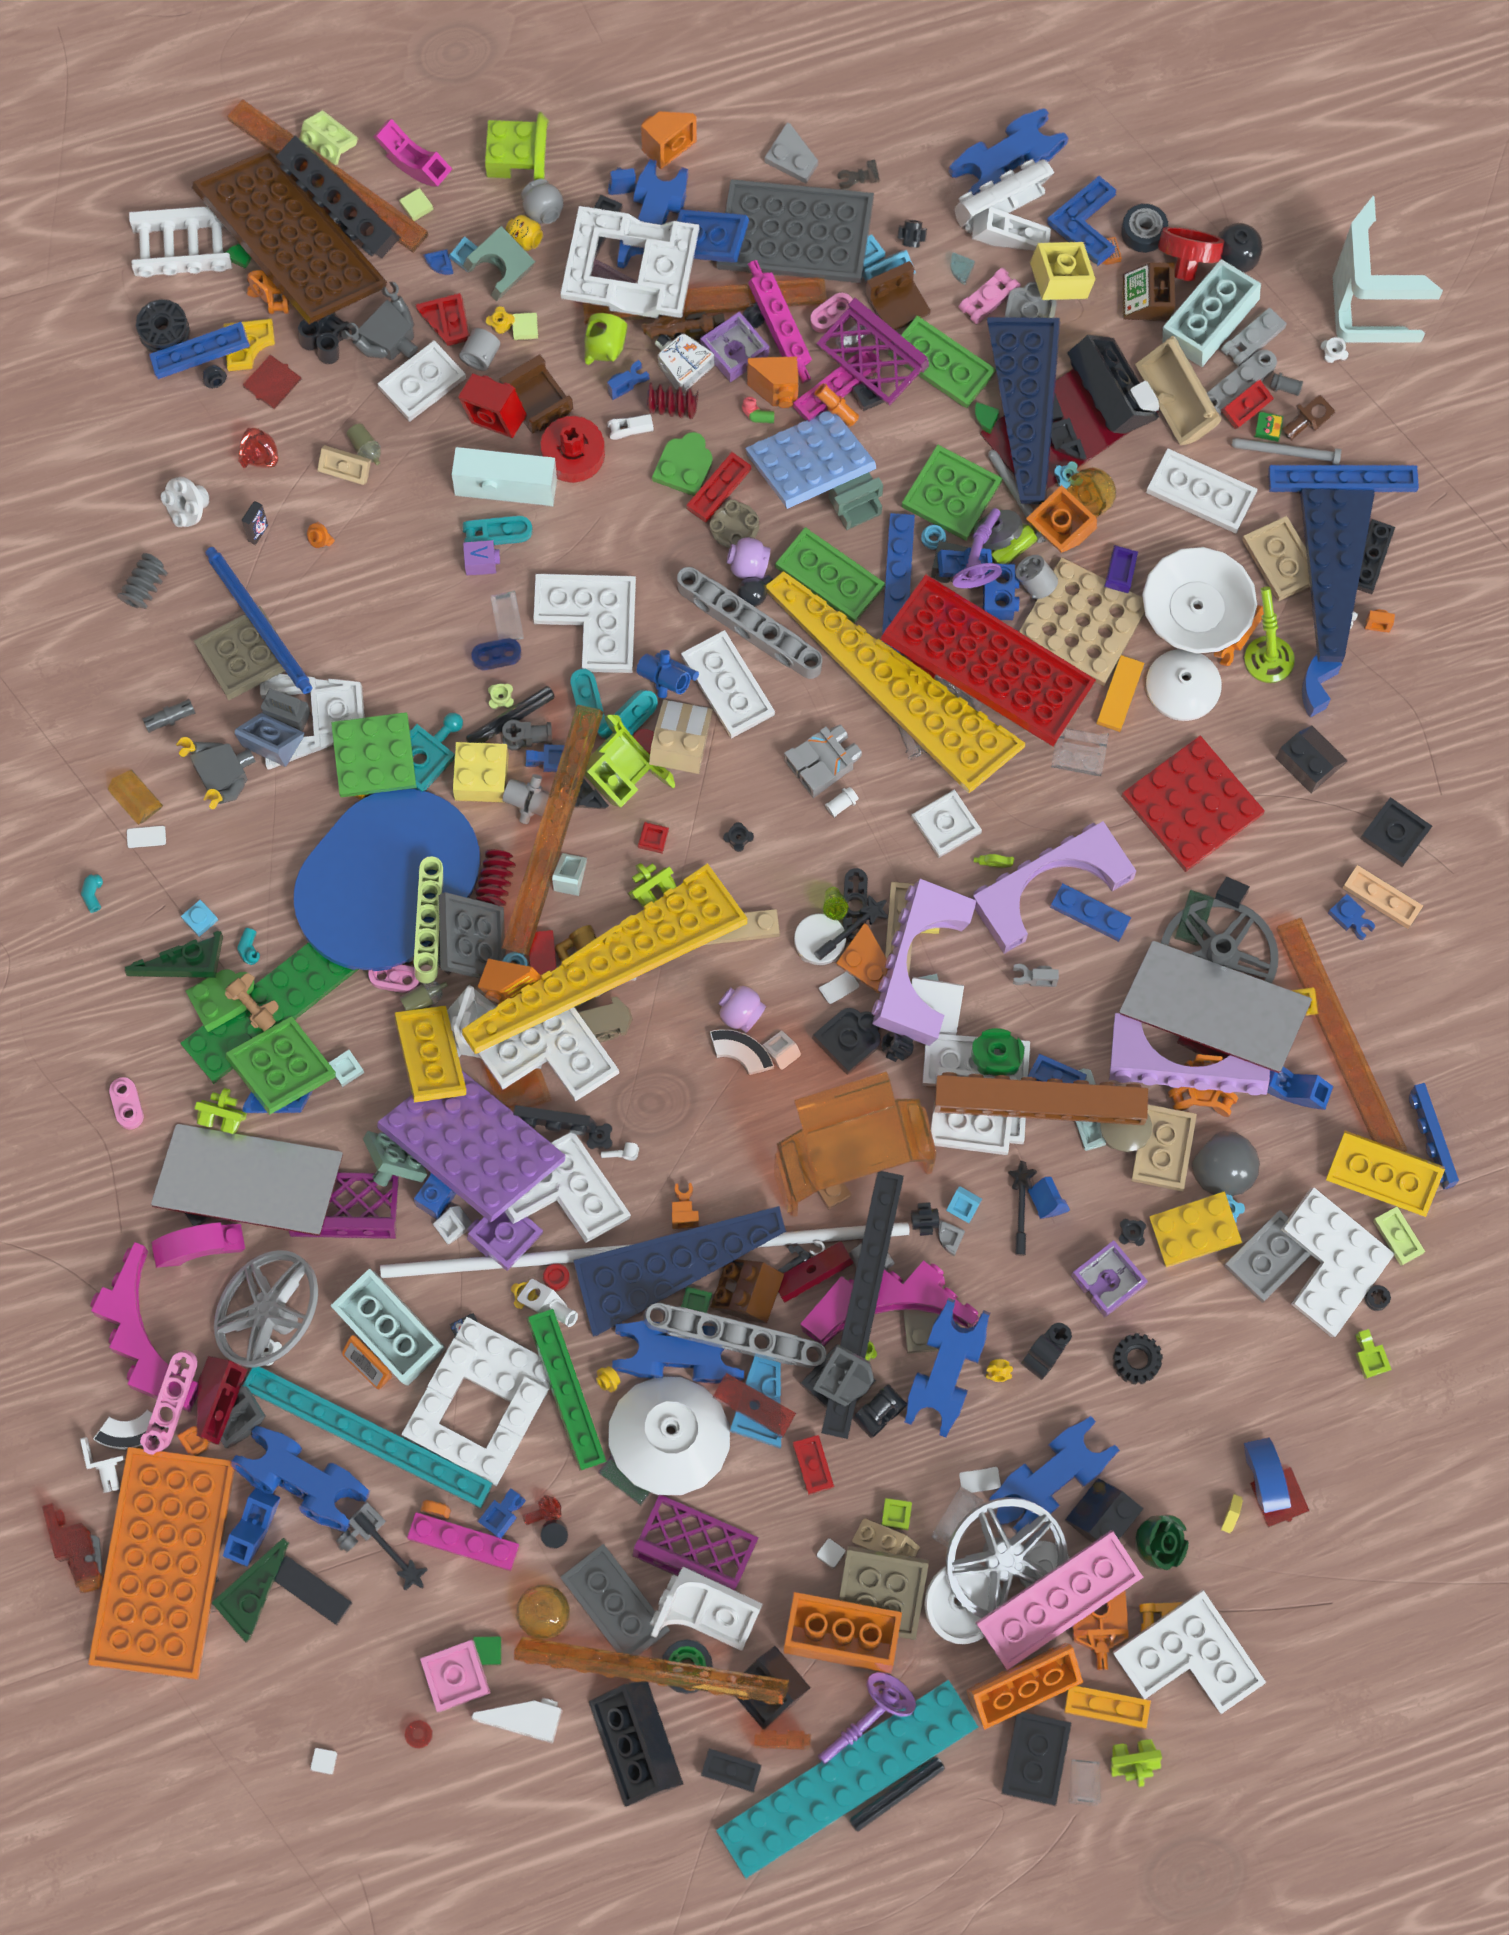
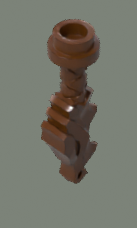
M703 314L701 319L686 320L683 316L679 318L663 315L651 324H642L641 328L643 334H647L651 340L660 334L673 337L676 333H685L686 330L702 329L704 333H707L709 330H713L712 315L707 316V314Z

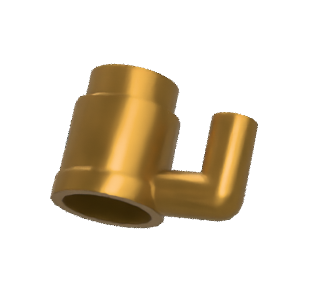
M591 925L583 926L572 932L569 938L558 943L555 946V951L560 961L562 962L570 957L567 952L570 948L575 947L576 951H579L595 940L597 936L594 933V929Z

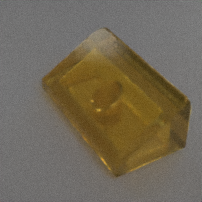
M132 769L112 778L108 791L138 825L145 822L163 807L161 802Z

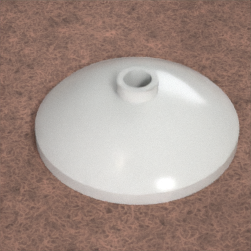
M1176 649L1162 654L1153 662L1146 677V691L1152 705L1163 715L1181 721L1195 720L1209 713L1216 705L1221 693V677L1214 663L1205 655ZM1186 675L1190 680L1185 681L1182 679V676Z
M975 1563L971 1565L955 1567V1571L966 1570L967 1568L983 1567V1565ZM945 1566L933 1577L926 1592L925 1612L928 1622L933 1630L945 1640L957 1644L976 1642L985 1637L976 1624L982 1618L971 1613L960 1602L954 1603L955 1595L949 1585ZM991 1572L956 1575L957 1582L964 1595L976 1606L988 1610ZM999 1584V1591H998V1597H997L996 1608L999 1607L1000 1600H1001V1599H1000V1596H1001L1002 1590H1001L1000 1584Z

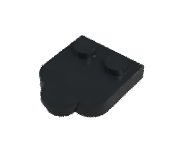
M845 1008L815 1032L812 1039L848 1075L878 1049L881 1041L878 1032L880 1027L872 1024L875 1016L872 1012L865 1011L860 1013L854 1008Z

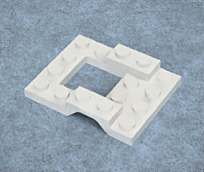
M579 206L561 290V299L609 306L610 311L658 318L659 314L682 318L699 225L677 221L663 225L641 222L626 213ZM599 236L623 240L624 245L645 248L637 284L591 276Z
M466 1317L429 1382L428 1388L406 1425L402 1436L492 1482L497 1487L540 1404L550 1389L540 1356ZM464 1378L510 1402L486 1449L439 1424Z

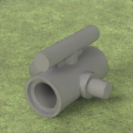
M533 774L531 782L527 784L516 779H510L503 794V802L520 808L521 816L519 821L523 824H529L530 817L534 816V814L551 819L562 800V797L542 790L540 785L542 777L537 774Z

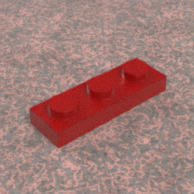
M731 452L689 501L686 509L707 523L715 511L719 509L751 471L752 465Z

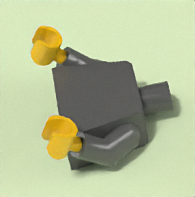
M182 737L176 743V746L184 747L179 751L181 757H185L189 752L192 754L190 755L191 761L207 790L203 800H212L209 805L211 809H215L218 804L235 801L245 787V783L248 781L243 768L256 762L249 748L235 755L230 744L196 742L188 737Z

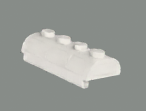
M1031 159L1020 166L1021 171L1014 174L1013 170H1010L1000 176L1002 181L995 185L992 181H989L979 188L981 192L974 196L972 192L959 198L960 203L955 207V215L960 227L965 226L966 232L972 233L974 216L989 207L1010 213L1044 195L1045 189L1041 185L1054 174L1053 169L1045 160L1035 163Z

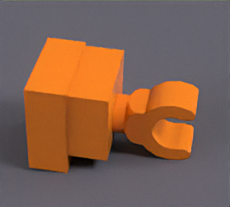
M691 1183L688 1184L689 1190L686 1193H681L679 1185L675 1184V1195L679 1198V1202H672L673 1229L699 1227L698 1211H692V1201H690V1197L693 1194Z

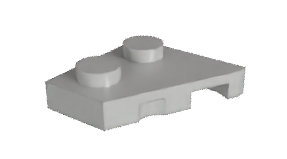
M788 122L764 160V163L805 184L818 166L817 158Z

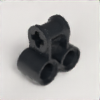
M335 312L311 324H308L304 319L298 325L299 343L306 350L317 349L318 358L322 363L333 364L339 359V342L344 339L341 332L346 330L349 333L351 330L346 325L349 322L341 320L336 316Z
M1054 1323L1044 1335L1042 1334L1036 1340L1021 1362V1365L1043 1380L1072 1338L1070 1328L1063 1323Z
M888 1384L876 1394L871 1402L864 1404L852 1419L870 1438H873L890 1420L903 1411L907 1403Z

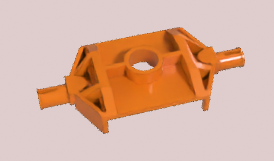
M1126 1589L1106 1602V1614L1097 1615L1093 1611L1073 1625V1641L1095 1651L1097 1670H1102V1662L1103 1670H1109L1107 1653H1109L1111 1648L1129 1638Z

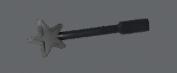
M868 896V906L861 908L859 911L864 915L836 938L829 940L814 952L816 958L822 960L836 948L838 943L868 919L870 925H873L876 918L886 920L888 915L883 911V907L887 901L882 900L876 903L871 896Z
M1020 1161L1018 1170L1008 1172L1009 1175L1015 1178L1012 1189H1019L1018 1232L1015 1239V1255L1018 1256L1026 1255V1233L1024 1232L1025 1189H1032L1030 1179L1037 1173L1034 1169L1028 1170L1024 1161Z
M360 1512L354 1520L367 1535H371L402 1569V1571H397V1575L405 1579L403 1589L407 1590L412 1584L424 1588L420 1577L427 1572V1568L416 1569L413 1560H409L407 1565L376 1531V1527Z

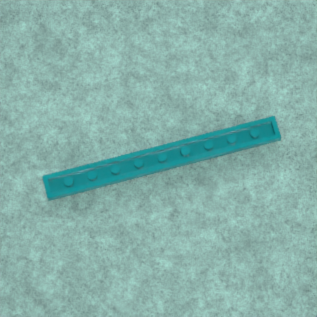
M252 1367L242 1386H247L254 1396L480 1509L493 1486L492 1482L261 1367Z

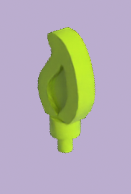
M988 854L974 857V862L995 868H1007L1013 866L1014 857Z

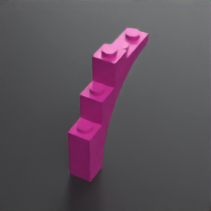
M134 1242L133 1247L128 1248L124 1254L123 1263L125 1264L121 1273L117 1272L113 1278V1290L102 1287L100 1293L96 1292L91 1301V1312L96 1317L119 1326L118 1329L115 1328L112 1331L108 1343L113 1353L137 1362L136 1366H131L127 1374V1380H129L127 1384L129 1387L158 1399L169 1365L163 1361L153 1348L143 1325L140 1314L139 1287L141 1272L148 1250L145 1246ZM193 1380L182 1409L187 1412H191L198 1396V1383ZM175 1381L170 1382L169 1392L174 1396H179L182 1392L181 1385Z
M923 1260L904 1284H902L903 1280L895 1272L890 1271L888 1273L884 1270L875 1314L893 1310H919L940 1315L948 1298L956 1300L953 1309L954 1321L965 1328L975 1326L979 1320L978 1312L968 1303L965 1305L957 1300V1295L949 1288L945 1287L942 1289L945 1285L944 1272L934 1263L929 1265ZM841 1276L801 1323L802 1331L815 1342L825 1346L837 1333L843 1330L854 1282L853 1279L847 1281Z

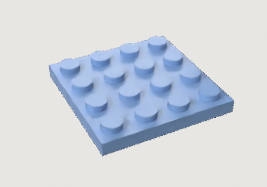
M829 411L821 413L809 422H801L796 426L778 432L745 448L749 459L787 509L876 469L874 459L842 419Z

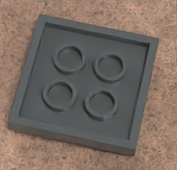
M446 892L438 895L441 970L481 979L488 959L503 961V958L506 956L504 907Z

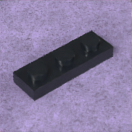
M515 1105L513 1115L520 1117L532 1128L539 1125L545 1126V1129L554 1132L566 1129L576 1135H585L586 1132L595 1133L596 1122L591 1116Z

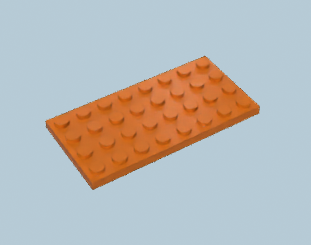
M128 1447L88 1665L186 1679H199L235 1469L231 1467L230 1460L162 1451L152 1455L144 1452V1449Z

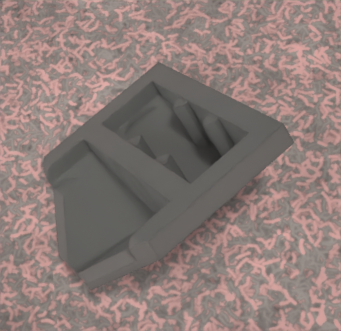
M837 1345L823 1367L813 1390L843 1406H847L851 1401L865 1394L872 1384L874 1377L871 1363L846 1348Z
M247 1386L240 1388L222 1435L221 1442L225 1448H230L252 1435V1430L255 1426H260L265 1418V1414Z

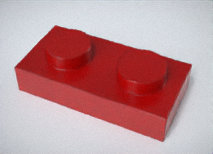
M1259 379L1223 407L1221 411L1234 429H1237L1274 398Z
M819 1435L793 1442L808 1495L834 1488Z

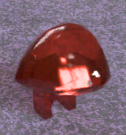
M247 428L240 441L238 451L239 463L243 468H246L248 465L261 468L275 467L279 456L274 439L262 429Z

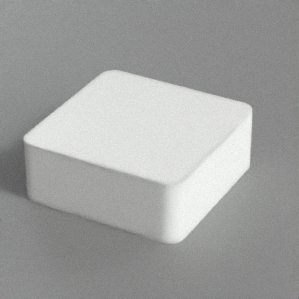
M827 1539L817 1553V1558L831 1568H835L845 1554V1549L831 1539Z
M316 1748L311 1770L332 1775L337 1753Z

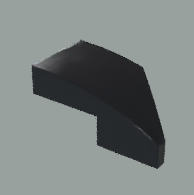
M1070 418L1052 423L1051 444L1053 449L1078 460H1086L1087 457L1081 440L1077 439Z
M579 771L558 787L559 791L573 807L606 809L609 806L598 791L592 789Z

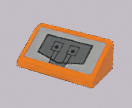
M352 1335L343 1349V1356L376 1389H381L392 1378L391 1371L355 1335Z

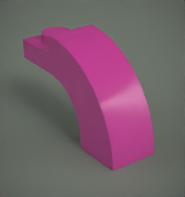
M388 119L373 136L387 152L385 156L393 164L423 184L434 187L439 186L452 170L437 152L427 151L415 144L392 119Z
M221 1222L181 1229L161 1236L151 1242L156 1268L181 1266L183 1263L198 1257L237 1253L245 1250L241 1224L221 1225Z

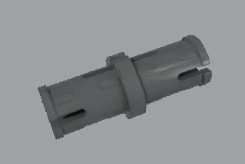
M187 699L169 708L165 706L162 711L142 719L148 733L168 724L172 726L175 724V721L196 713L190 699Z

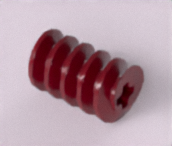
M650 382L647 407H649L650 414H654L658 408L659 414L664 415L668 409L669 416L673 417L678 410L680 418H683L685 413L688 412L689 419H693L697 411L699 389L695 395L692 394L691 388H688L687 392L683 394L682 387L679 386L676 393H674L672 385H669L667 390L663 391L662 384H659L657 389L654 390L653 384Z
M489 849L485 852L487 859L483 861L484 869L480 872L482 878L478 880L479 888L476 889V900L498 906H506V901L500 899V897H507L509 895V892L504 890L503 887H510L511 882L505 880V877H513L514 874L507 869L515 868L516 864L510 861V858H513L511 853L498 849Z

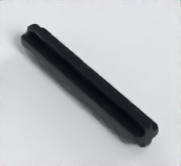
M545 686L467 735V743L486 742L502 732L506 722L510 720L519 721L555 698L554 692L549 686Z
M938 1757L934 1758L850 1818L849 1821L856 1831H860L944 1771L945 1767Z

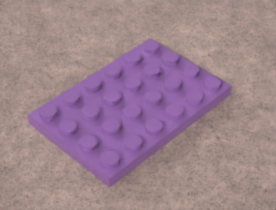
M462 1071L466 1085V1095L415 1103L411 1095L380 1119L377 1128L487 1220L492 1222L565 1161L566 1155L520 1117L513 1115L514 1112Z

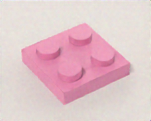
M474 1640L420 1659L437 1712L490 1694Z

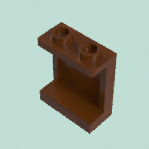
M540 354L499 378V383H508L516 389V393L527 414L523 422L532 434L538 430H545L553 421L568 416L571 410H573V399L570 395L566 396L546 369L545 360Z

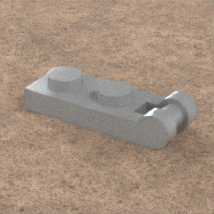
M1269 307L1236 337L1229 340L1222 347L1221 351L1226 356L1230 355L1234 359L1233 362L1239 367L1284 330L1287 323ZM1240 347L1244 351L1240 352L1237 348Z

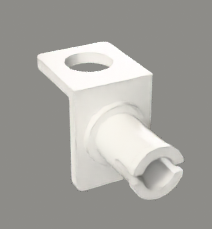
M530 1279L517 1298L520 1303L537 1313L554 1309L557 1321L564 1323L568 1327L573 1326L577 1321L578 1313L567 1308V1304L554 1290L534 1279ZM533 1289H540V1296L534 1301H529V1292Z
M80 1438L87 1469H99L103 1493L119 1490L120 1486L115 1465L119 1461L126 1460L125 1456L93 1463L88 1438Z

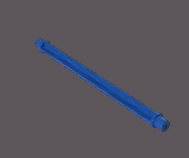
M214 547L208 548L205 554L209 558V563L289 675L296 688H300L303 694L311 692L313 687L309 683V678L244 588L222 554L217 552Z

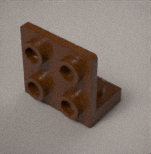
M910 261L867 280L866 296L878 317L894 330L912 323L917 316L923 318L931 312L913 281L915 268Z

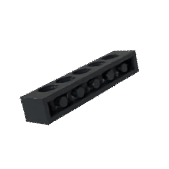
M296 135L277 154L276 158L281 162L279 167L289 176L293 173L298 178L296 184L305 192L310 190L314 194L312 199L321 208L326 206L331 211L328 215L337 224L342 222L347 227L345 232L356 241L359 238L364 243L361 246L362 249L371 257L375 254L382 259L399 241L401 237ZM304 162H308L307 168L304 171H300L301 165ZM324 178L323 185L317 188L318 180ZM340 194L339 202L333 204L334 197ZM357 210L356 217L350 220V213ZM373 226V233L370 236H366V230Z

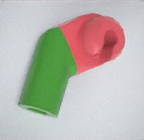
M746 397L743 400L742 410L752 422L774 423V411H761L756 405V399L753 397Z

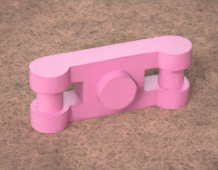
M1000 268L989 281L970 297L965 298L958 308L963 313L967 312L971 316L970 319L975 324H978L1007 300L1009 293L1013 289L1019 288L1020 283L1016 279H1011L1008 276L1009 273L1004 268ZM1000 283L1005 286L1003 290L997 287ZM978 304L981 309H977L975 305Z

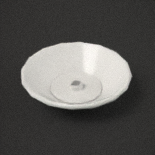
M1205 547L1180 549L1162 558L1148 574L1142 594L1145 616L1156 634L1173 647L1193 653L1218 652L1238 642L1252 626L1257 608L1254 583L1244 567L1226 553ZM1198 604L1202 608L1198 610L1193 605Z
M682 1377L652 1378L635 1385L618 1401L609 1421V1448L617 1468L635 1486L656 1495H683L704 1487L721 1470L730 1449V1425L721 1403L704 1386ZM673 1427L676 1430V1432L674 1434L667 1433L666 1428Z

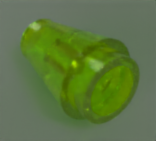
M830 887L825 891L823 912L831 920L844 918L848 912V903L838 888Z

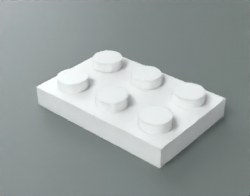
M433 341L380 381L378 388L410 422L465 380L466 374Z

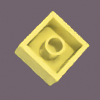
M1084 243L1037 244L1030 264L1041 299H1087L1095 282V276Z
M456 742L453 780L455 801L503 802L502 799L507 786L509 754L507 744Z

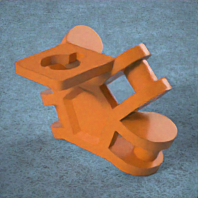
M261 269L249 272L247 281L250 285L247 287V295L263 299L268 304L269 314H275V311H283L284 314H289L288 299ZM274 294H282V301H274Z
M1197 1054L1193 1061L1188 1060L1184 1066H1208L1222 1061L1223 1057ZM1180 1087L1168 1091L1169 1098H1173L1175 1104L1173 1109L1179 1111L1186 1110L1193 1105L1212 1107L1218 1114L1224 1117H1229L1232 1112L1230 1109L1232 1104H1236L1238 1101V1096L1235 1093H1225L1221 1090H1197L1190 1087ZM1188 1091L1190 1099L1184 1100L1182 1094ZM1219 1095L1223 1098L1222 1102L1217 1101Z

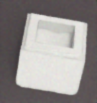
M1146 380L1131 388V392L1141 409L1159 410L1158 399Z
M782 1030L762 1045L781 1070L801 1056L796 1043Z
M460 1206L450 1207L433 1223L447 1244H451L465 1234L472 1224Z

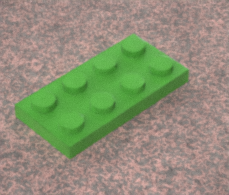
M919 316L912 321L901 335L928 357L929 367L923 373L920 372L918 376L966 409L996 373L994 367ZM889 349L888 355L894 359V353ZM908 364L903 365L911 371L914 370Z
M806 527L775 563V568L790 575L811 590L814 595H818L836 611L845 614L854 623L857 622L885 587V582Z

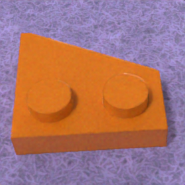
M864 923L836 964L877 993H880L878 991L880 982L884 976L886 977L888 971L885 968L887 959L869 926Z

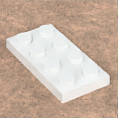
M1167 449L1146 493L1233 533H1237L1258 489Z
M725 630L681 653V658L686 666L699 672L696 682L730 738L775 715L773 707Z

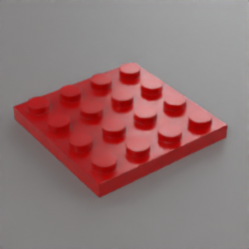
M1201 735L1130 786L1121 795L1185 872L1265 813L1261 805Z

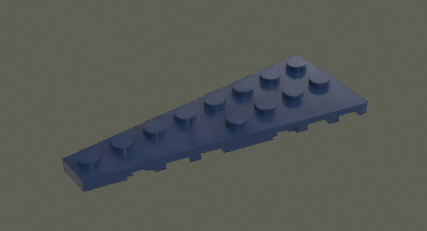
M988 317L987 323L1021 504H1042L1046 500L1060 318Z
M1302 488L1300 493L1318 662H1343L1345 658L1375 495L1374 490Z
M780 1207L769 1208L573 1260L592 1335L597 1336L616 1326V1324L645 1310L652 1304L667 1298L785 1233L786 1229Z

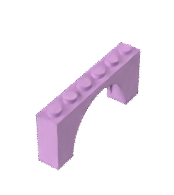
M1103 821L1097 825L1092 823L1086 826L1080 835L1076 837L1071 835L1065 838L1060 843L1061 846L1054 850L1052 848L1044 850L1039 855L1040 858L1033 862L1030 860L1023 862L1018 866L1017 871L1012 874L1004 873L996 879V883L989 887L983 885L974 892L975 895L972 898L976 900L974 909L1004 954L1026 942L1028 933L1020 916V897L1028 883L1040 873L1057 867L1080 868L1100 878L1111 891L1134 879L1136 874L1135 868Z
M919 879L913 886L910 885L905 894V900H908L906 908H903L899 915L898 922L901 923L899 931L897 930L892 940V945L895 947L893 954L890 953L885 964V968L888 971L886 977L882 978L878 988L881 995L880 999L876 1000L872 1009V1014L875 1015L872 1024L930 1046L939 1037L944 1015L929 1007L914 990L907 972L908 949L917 934L929 929L950 928L962 932L971 922L976 900Z
M1115 1013L1109 1080H1116L1120 1083L1138 1082L1145 1085H1169L1173 1088L1190 1087L1197 1090H1221L1225 1093L1243 1092L1250 1095H1267L1270 1078L1269 1069L1231 1055L1218 1063L1202 1067L1176 1064L1164 1058L1153 1049L1144 1035L1141 1022L1123 1016L1120 1013Z

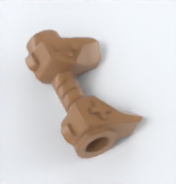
M246 973L241 978L235 979L225 988V996L232 1000L239 999L251 1012L249 1016L251 1025L254 1028L259 1027L266 1031L276 1022L272 1014L278 1010V1004L273 1000L259 1007L247 993L255 977Z

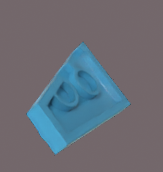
M754 1356L729 1432L781 1449V1363Z

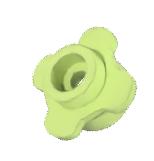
M510 684L491 685L488 688V693L491 695L489 706L493 709H497L500 706L512 707L514 704V700L511 698L513 687Z

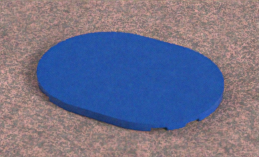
M416 789L375 793L355 803L340 817L310 853L298 873L294 887V909L296 919L306 940L324 958L352 970L384 971L414 960L419 868L422 860L432 856L442 862L443 893L446 892L469 898L477 883L480 869V852L475 832L469 821L450 802L426 791L421 792ZM434 869L427 870L425 873L428 875H434L437 873V871ZM427 893L424 897L433 899L436 895L434 893ZM425 917L423 919L426 923H431L435 920L433 917ZM424 941L421 945L429 947L433 942Z

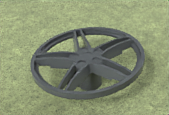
M1217 899L1203 900L1184 908L1167 926L1161 944L1169 946L1172 933L1183 920L1202 947L1201 950L1190 954L1230 969L1264 977L1266 982L1272 984L1278 968L1276 940L1266 922L1247 906L1241 904L1238 909ZM1223 907L1236 910L1241 914L1223 934L1216 935L1204 920H1201L1195 912L1205 908ZM1188 915L1207 936V940L1204 941L1195 927L1192 926L1187 919ZM1245 916L1249 917L1250 920L1237 939L1234 940L1230 935ZM1253 922L1258 925L1266 937L1270 950V964L1237 949ZM1240 960L1252 966L1267 970L1268 974L1256 971V969L1238 965V962Z

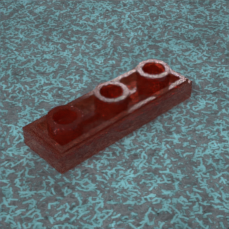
M727 1373L712 1397L782 1438L796 1415L794 1411ZM750 1402H756L759 1408L757 1410L751 1409L749 1406Z

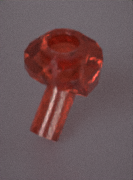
M545 1495L538 1502L539 1510L523 1515L526 1525L543 1519L546 1522L553 1519L557 1520L561 1517L562 1507L556 1498Z

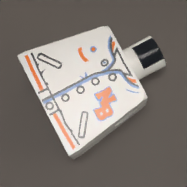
M681 334L674 341L667 335H661L655 343L661 350L658 355L659 367L676 390L679 386L682 387L683 393L714 367V354L685 334Z

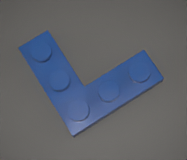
M1098 176L1047 218V224L1068 242H1083L1089 260L1097 266L1115 253V246L1085 220L1116 196V189L1102 177Z

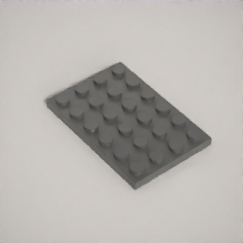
M731 179L725 213L747 215L749 223L737 262L717 261V269L751 272L748 264L757 260L762 273L772 272L773 275L861 283L874 193Z

